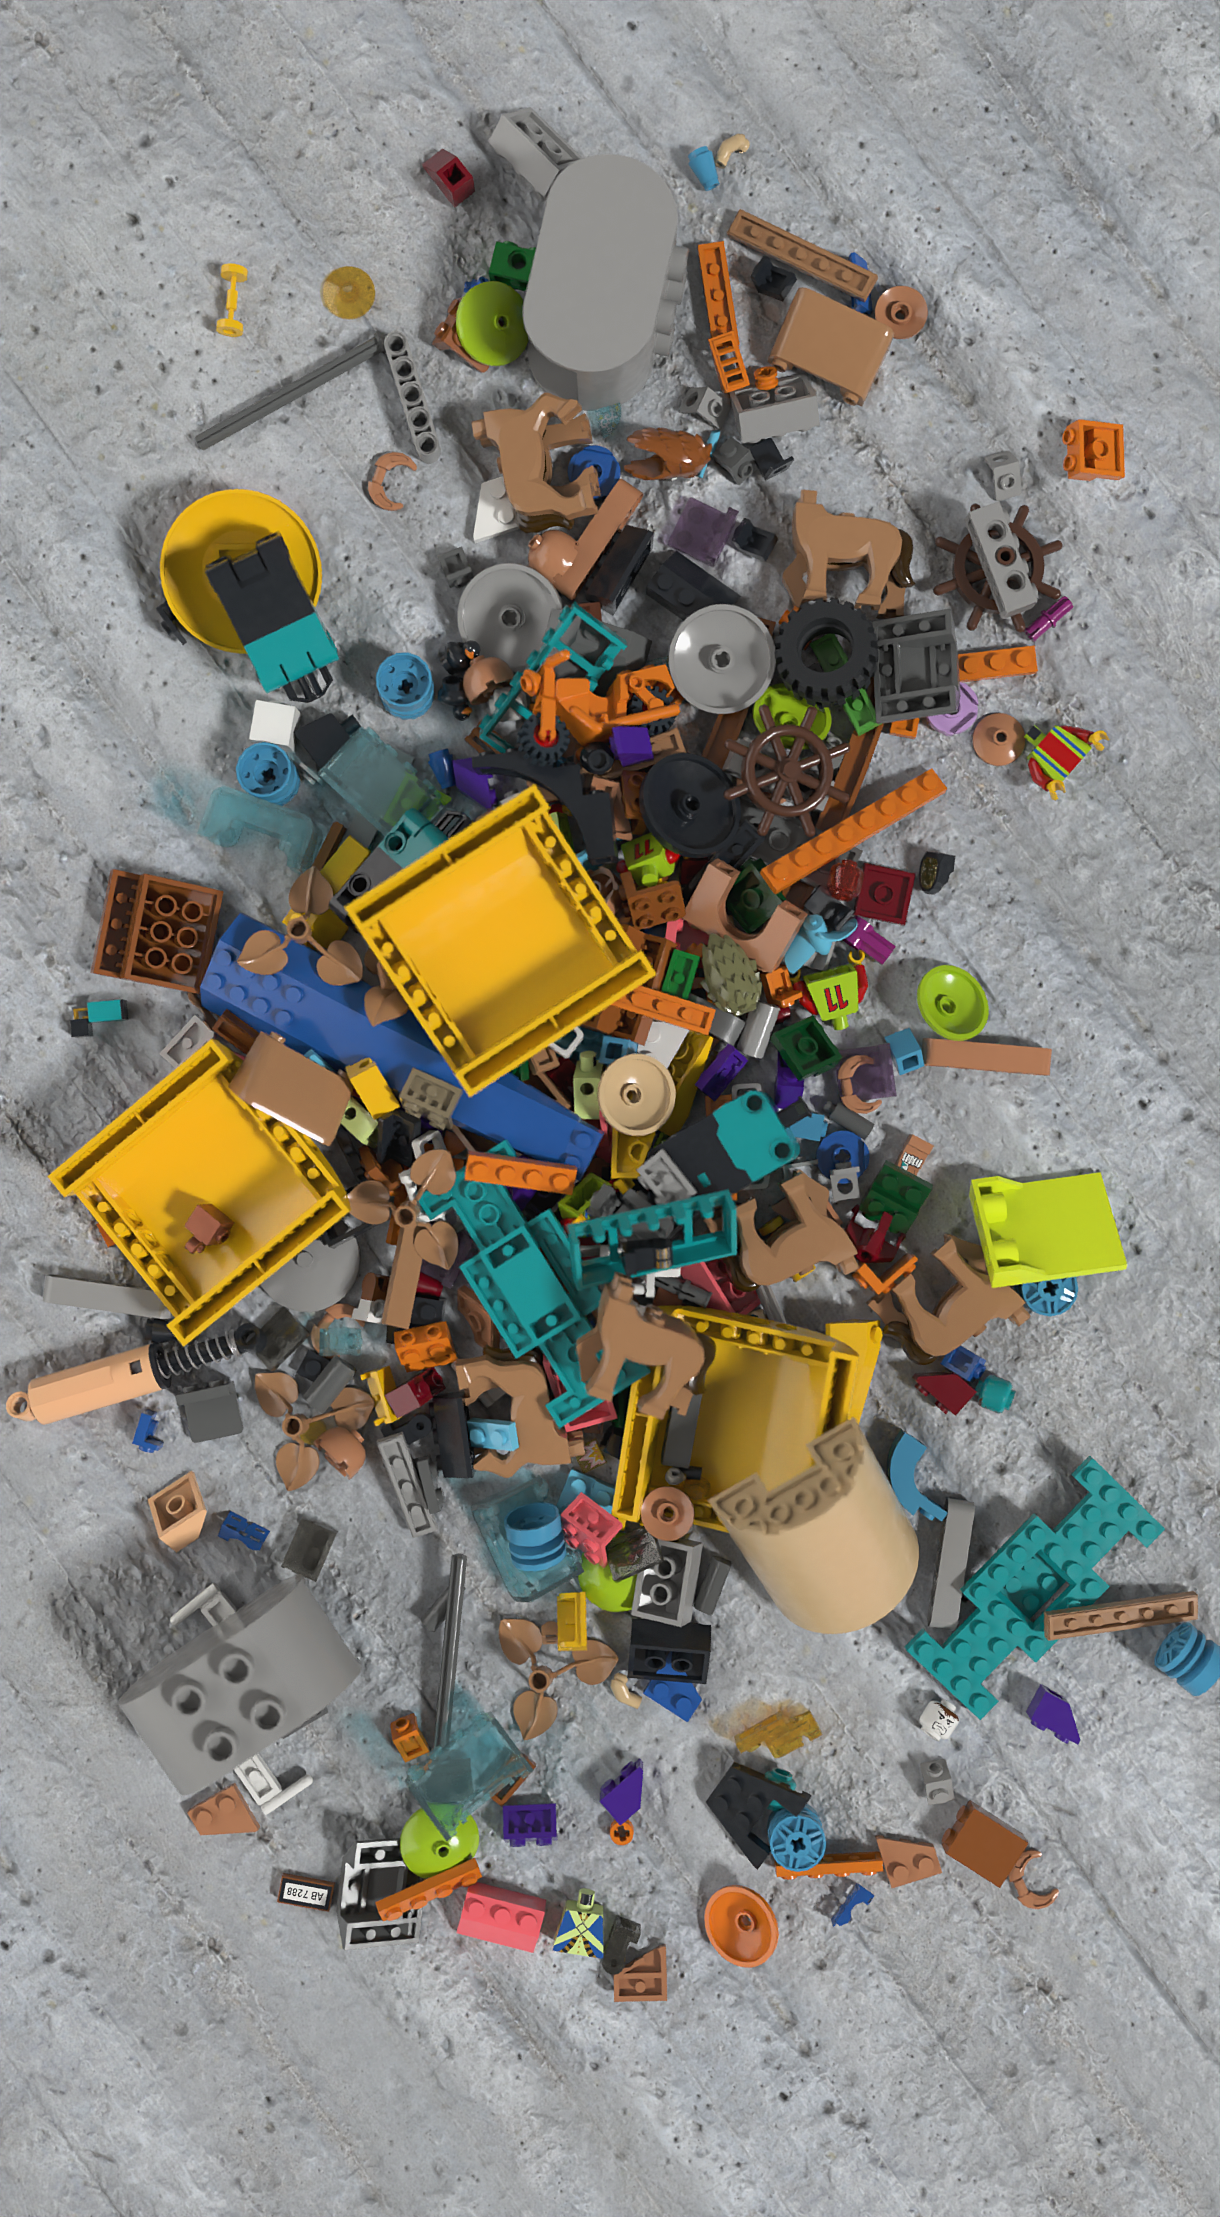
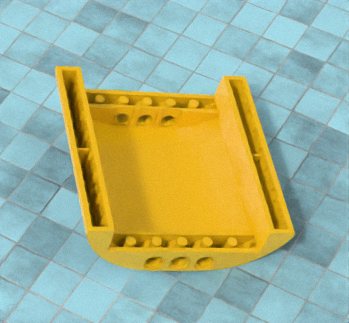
M535 784L344 907L469 1097L656 975L643 952L635 949L547 812L550 807Z
M215 1039L209 1040L47 1176L63 1197L75 1194L78 1196L174 1316L175 1319L167 1324V1327L183 1347L351 1211L349 1198L340 1179L313 1140L304 1133L246 1103L228 1087L243 1060ZM213 1204L234 1222L230 1229V1236L222 1244L206 1246L202 1253L196 1251L194 1254H191L185 1249V1245L194 1234L185 1228L184 1225L197 1205Z
M657 1306L663 1310L662 1313L676 1317L691 1325L696 1333L705 1334L712 1338L717 1347L715 1359L706 1372L704 1382L706 1392L702 1394L689 1465L702 1467L701 1480L686 1479L678 1485H671L665 1479L666 1472L672 1467L661 1465V1452L669 1409L666 1410L664 1418L660 1419L639 1412L636 1405L643 1395L655 1389L663 1376L664 1365H649L652 1371L631 1385L611 1515L616 1518L637 1522L641 1518L642 1504L647 1495L659 1487L670 1486L680 1489L690 1498L694 1507V1525L729 1533L708 1500L755 1473H758L766 1490L769 1492L816 1465L806 1444L848 1421L859 1354L853 1348L835 1338L799 1326L711 1308ZM670 1507L665 1508L666 1516H673V1509Z

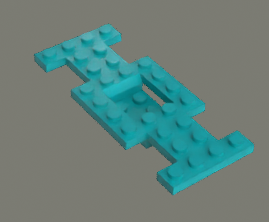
M508 1139L486 1152L519 1158ZM465 1165L456 1171L455 1183L447 1193L434 1195L427 1190L419 1199V1203L430 1220H433L452 1207L460 1217L481 1251L459 1266L515 1358L517 1359L539 1345L567 1390L545 1405L560 1429L605 1401L587 1394L585 1386L589 1380L586 1382L581 1381L580 1362L576 1349V1341L593 1329L586 1315L598 1308L603 1291L599 1285L577 1290L571 1271L569 1237L551 1208L527 1222L505 1185L464 1180ZM539 1247L542 1248L543 1252L545 1253L546 1257L548 1258L556 1273L560 1277L561 1281L565 1285L569 1294H567L564 1288L562 1287L561 1283L559 1282L551 1267L547 1263L543 1254L539 1250ZM603 1350L598 1351L596 1354L600 1361ZM625 1358L614 1386L613 1395L652 1371L649 1365Z
M1090 1455L1071 1474L1089 1493L1053 1530L1033 1513L962 1586L961 1592L977 1606V1609L948 1639L940 1645L922 1628L904 1646L908 1653L979 1720L999 1702L981 1684L1017 1646L1036 1663L1059 1640L1048 1641L1044 1637V1612L1034 1622L1030 1620L1066 1581L1070 1584L1045 1611L1093 1605L1110 1586L1092 1568L1129 1531L1148 1548L1165 1530Z

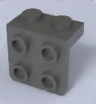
M224 1379L208 1382L209 1386L199 1388L198 1384L183 1387V1391L176 1395L177 1406L184 1405L192 1442L198 1443L232 1436L243 1431L244 1427L234 1381L225 1382Z

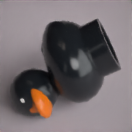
M469 640L465 643L449 642L445 646L444 655L439 658V661L443 668L451 675L457 671L464 672L471 666L470 659L473 660L479 656L481 651L480 645L474 640Z
M457 675L443 678L442 686L438 690V700L445 705L454 706L453 716L457 720L464 721L468 719L472 708L466 704L469 700L463 689V678Z
M592 742L585 747L579 748L575 753L582 767L595 775L604 774L614 763L612 749L604 742Z

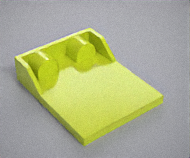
M1101 1172L1020 1183L1000 1176L971 1180L969 1198L992 1288L1126 1270L1127 1261Z

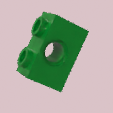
M496 241L489 268L490 281L501 282L513 289L526 292L536 248H522L511 241H504L503 243ZM516 263L525 264V267L522 269H516L513 266Z

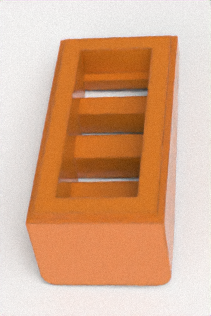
M731 330L708 338L722 392L728 393L750 385L734 331ZM730 341L731 346L717 350L716 345ZM733 352L734 357L721 361L720 356ZM736 363L737 368L724 372L723 367ZM739 374L740 379L728 383V377Z

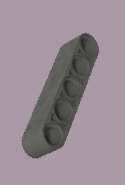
M702 1394L692 1396L686 1416L677 1414V1409L669 1407L661 1452V1465L689 1468Z

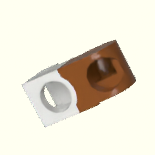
M373 1272L365 1275L362 1281L358 1309L354 1308L352 1319L381 1324L390 1281L389 1276Z

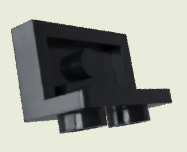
M398 1108L380 1117L378 1122L377 1162L383 1164L387 1160L393 1159L411 1168L416 1160L412 1142L420 1136L421 1119Z

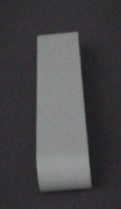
M392 331L386 335L384 347L415 448L422 462L433 464L440 458L441 449L406 336L402 332ZM396 344L403 345L400 351L395 352L391 350ZM403 369L411 370L408 376L402 377L399 375ZM411 394H417L419 396V398L414 402L406 400L407 397ZM418 419H425L427 421L422 427L414 425ZM424 445H434V449L432 451H422V447Z
M46 1275L43 1302L171 1319L170 1311L149 1287L63 1275Z
M946 1498L944 1509L947 1511V1515L941 1523L927 1625L928 1627L955 1631L962 1599L960 1589L964 1585L975 1505L974 1502Z

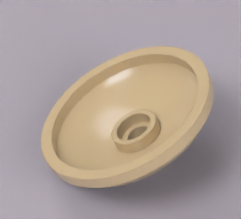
M630 1054L616 1059L605 1069L599 1081L597 1097L603 1117L614 1129L627 1135L640 1136L653 1133L667 1122L675 1105L676 1093L673 1079L662 1063L648 1055ZM628 1091L633 1093L632 1100L627 1098Z

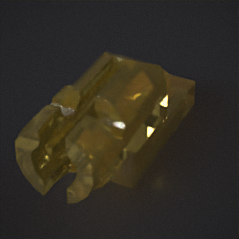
M810 1710L789 1718L790 1721L788 1723L781 1711H778L737 1734L734 1738L740 1753L745 1751L752 1752L761 1746V1742L765 1741L773 1757L780 1758L803 1747L802 1736L805 1735L810 1741H813L823 1734Z

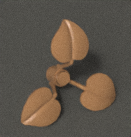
M315 866L303 872L290 889L288 900L291 909L296 913H305V915L289 921L287 925L288 934L285 936L284 942L281 944L279 936L272 931H258L247 940L241 955L237 959V963L249 972L260 975H272L281 971L288 963V956L283 949L288 946L290 940L299 944L309 941L323 954L317 961V971L324 982L334 986H341L359 982L363 976L361 958L352 945L345 941L335 940L326 951L311 936V928L306 922L310 917V913L321 915L329 910L328 904L334 896L330 884Z
M369 947L364 956L365 966L371 973L379 975L377 969L379 960ZM381 985L369 989L365 995V1012L373 1027L384 1021L400 1017L408 1010L413 1012L398 989L382 990Z
M434 1149L422 1154L415 1160L410 1170V1178L415 1184L422 1187L412 1201L403 1202L398 1209L394 1203L388 1202L390 1198L388 1188L376 1180H367L358 1184L347 1195L351 1205L349 1213L365 1223L381 1224L387 1221L390 1216V1207L399 1226L404 1228L410 1226L426 1227L421 1229L415 1237L414 1246L416 1252L427 1262L441 1266L446 1270L452 1267L459 1247L458 1235L454 1227L443 1220L435 1222L432 1226L428 1222L417 1221L420 1215L417 1202L427 1189L434 1195H441L447 1193L455 1183L456 1169L448 1150Z
M282 1372L258 1373L255 1375L256 1395L262 1409L273 1417H281L285 1414L286 1418L282 1423V1430L285 1435L292 1437V1440H296L299 1445L293 1442L285 1444L279 1449L276 1456V1467L287 1491L298 1489L307 1484L315 1476L319 1468L320 1459L317 1450L313 1447H304L305 1443L299 1437V1435L307 1432L309 1423L335 1415V1422L338 1427H343L348 1431L358 1430L367 1423L375 1406L374 1399L367 1392L354 1387H345L331 1404L333 1411L307 1418L304 1414L300 1413L293 1415V1407L290 1404L294 1403L299 1396L298 1384L295 1379Z
M505 1618L501 1620L499 1625V1640L505 1656L512 1663L518 1665L524 1664L529 1657L531 1658V1670L533 1672L529 1676V1685L533 1690L521 1693L516 1698L513 1707L514 1717L523 1740H529L543 1734L554 1723L558 1713L557 1703L552 1697L543 1696L544 1691L551 1685L554 1678L576 1667V1675L582 1682L588 1685H596L609 1677L619 1661L618 1655L610 1646L601 1641L591 1639L587 1640V1650L572 1651L575 1662L552 1672L547 1666H537L534 1653L541 1648L543 1640L542 1632L534 1622L526 1619Z

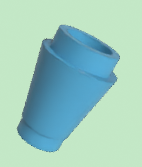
M703 146L688 155L690 160L688 165L705 191L717 187L720 183L712 151H709L707 146Z

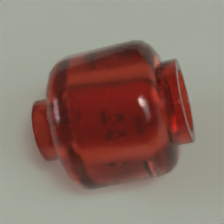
M844 859L841 863L832 865L827 881V889L832 893L831 896L834 899L852 901V898L860 895L865 874L857 866V862Z

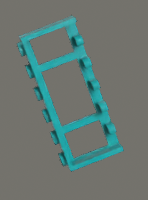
M574 602L571 607L566 605L557 618L560 622L556 628L550 627L541 640L544 644L540 650L534 649L525 662L528 664L526 669L536 672L554 647L559 651L566 649L570 652V659L588 672L584 678L589 680L590 691L593 692L598 685L599 678L605 670L608 671L612 667L614 658L620 650L626 649L627 641ZM577 616L611 641L594 665L560 640ZM520 671L512 678L510 682L512 688L507 695L503 692L496 700L494 706L497 708L491 716L486 714L478 726L481 728L479 737L500 753H505L507 749L515 748L493 732V729L507 710L511 707L526 719L533 714L532 711L516 700L523 690L520 683L523 673Z
M729 1190L568 1224L571 1271L577 1290L611 1283L616 1272L625 1275L621 1253H618L617 1228L620 1229L623 1236H630L632 1234V1225L646 1222L650 1230H657L660 1218L673 1216L677 1224H683V1239L672 1241L674 1262L671 1267L637 1271V1275L630 1276L631 1278L736 1255L737 1208ZM722 1205V1230L693 1237L692 1211L700 1210L702 1216L709 1219L713 1216V1207ZM605 1230H607L609 1255L581 1261L577 1237L592 1234L596 1242H603L605 1240Z

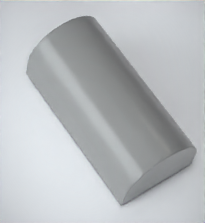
M758 1000L756 1009L748 1014L736 1049L744 1054L763 1059L780 1007Z

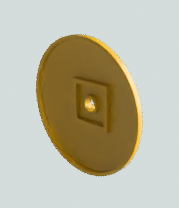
M226 489L205 495L196 500L173 522L161 551V584L173 614L184 628L197 639L222 651L247 654L221 600L207 578L205 567L207 564L226 555L231 556L232 559L256 548V541L277 531H280L290 552V557L316 607L322 585V566L319 551L310 530L291 508L278 499L258 491Z

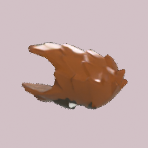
M653 427L636 430L627 437V441L635 444L634 447L656 454L645 458V460L631 461V464L624 466V470L632 474V476L643 480L672 482L679 477L694 478L711 460L709 456L712 444H705L702 437L698 434L694 436L681 430L674 431L667 428L656 429Z

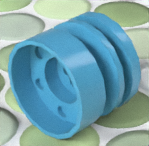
M408 652L396 653L387 657L379 666L376 674L377 690L384 708L392 716L403 720L416 719L424 715L431 708L435 698L432 674L427 663L419 656ZM404 687H409V694L404 693Z
M267 742L256 743L245 749L238 758L236 766L237 780L245 792L260 805L270 808L281 807L290 802L298 793L300 786L299 770L287 753L279 746ZM268 776H269V777H273V776L276 777V779H275L274 781H273V780L267 781Z
M1076 1277L1013 1285L1014 1291L1026 1302L1023 1306L1037 1314L1049 1317L1061 1315L1069 1310L1076 1301L1078 1293ZM1046 1282L1053 1284V1287L1050 1288L1051 1293L1043 1291L1047 1287Z
M546 1502L524 1504L506 1515L504 1525L507 1539L510 1541L511 1560L517 1569L523 1571L545 1570L557 1565L565 1558L567 1553L564 1535L561 1532V1519L559 1509L555 1505Z
M1184 1622L1173 1629L1161 1643L1155 1656V1666L1162 1672H1165L1171 1679L1176 1678L1177 1683L1192 1696H1199L1209 1690L1220 1678V1646L1211 1639L1206 1640V1635L1197 1630L1190 1622Z
M806 1804L797 1817L785 1808L771 1812L767 1822V1833L771 1853L776 1862L785 1869L795 1872L806 1871L816 1866L824 1856L826 1848L825 1833L816 1810L809 1804Z

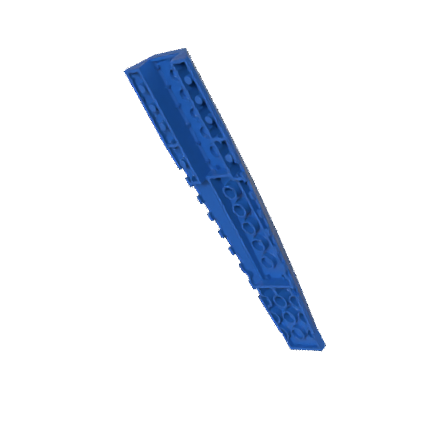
M242 912L239 913L219 939L200 986L201 1004L205 1009L219 1016L227 1009L259 1033L263 1031L270 1035L271 1031L286 1039L285 1045L301 1055H305L312 1049L337 1072L341 1069L347 1073L345 1067L370 1057L372 1063H376L398 1101H400L399 1095L413 1068L463 1090L451 1116L453 1125L497 1144L508 1139L514 1151L534 1160L576 1166L577 1173L575 1179L579 1181L583 1179L605 1133L604 1131L581 1120L579 1115L533 1086L523 1083L519 1080V1077L511 1072H507L469 1097L413 1012L408 1010L400 1017L384 1021L373 1027L366 1015L364 1001L367 991L375 986H370L362 981V979L359 982L341 986H334L324 982L317 971V961L323 954L303 944L290 940L288 946L283 949L288 956V963L278 973L260 975L242 968L237 963V959L241 955L245 943L254 933L261 930L272 931L279 936L281 944L286 936Z

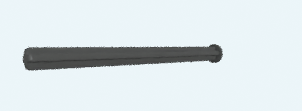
M374 333V337L196 435L197 444L202 450H206L381 352L385 354L386 351L377 333Z
M460 1553L451 1556L433 1754L429 1756V1760L435 1764H447L451 1759L448 1751L467 1556Z

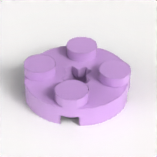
M960 682L961 696L957 714L949 713L926 717L930 726L945 736L963 733L977 718L978 698L975 692L965 683Z

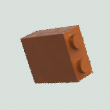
M969 1800L966 1806L963 1805L956 1815L957 1821L953 1827L945 1831L942 1837V1847L947 1855L1001 1888L1027 1847L1028 1841L1023 1833Z

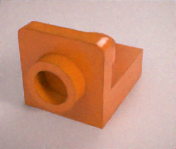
M414 1713L391 1722L392 1741L405 1763L429 1752V1745L418 1728L417 1718Z

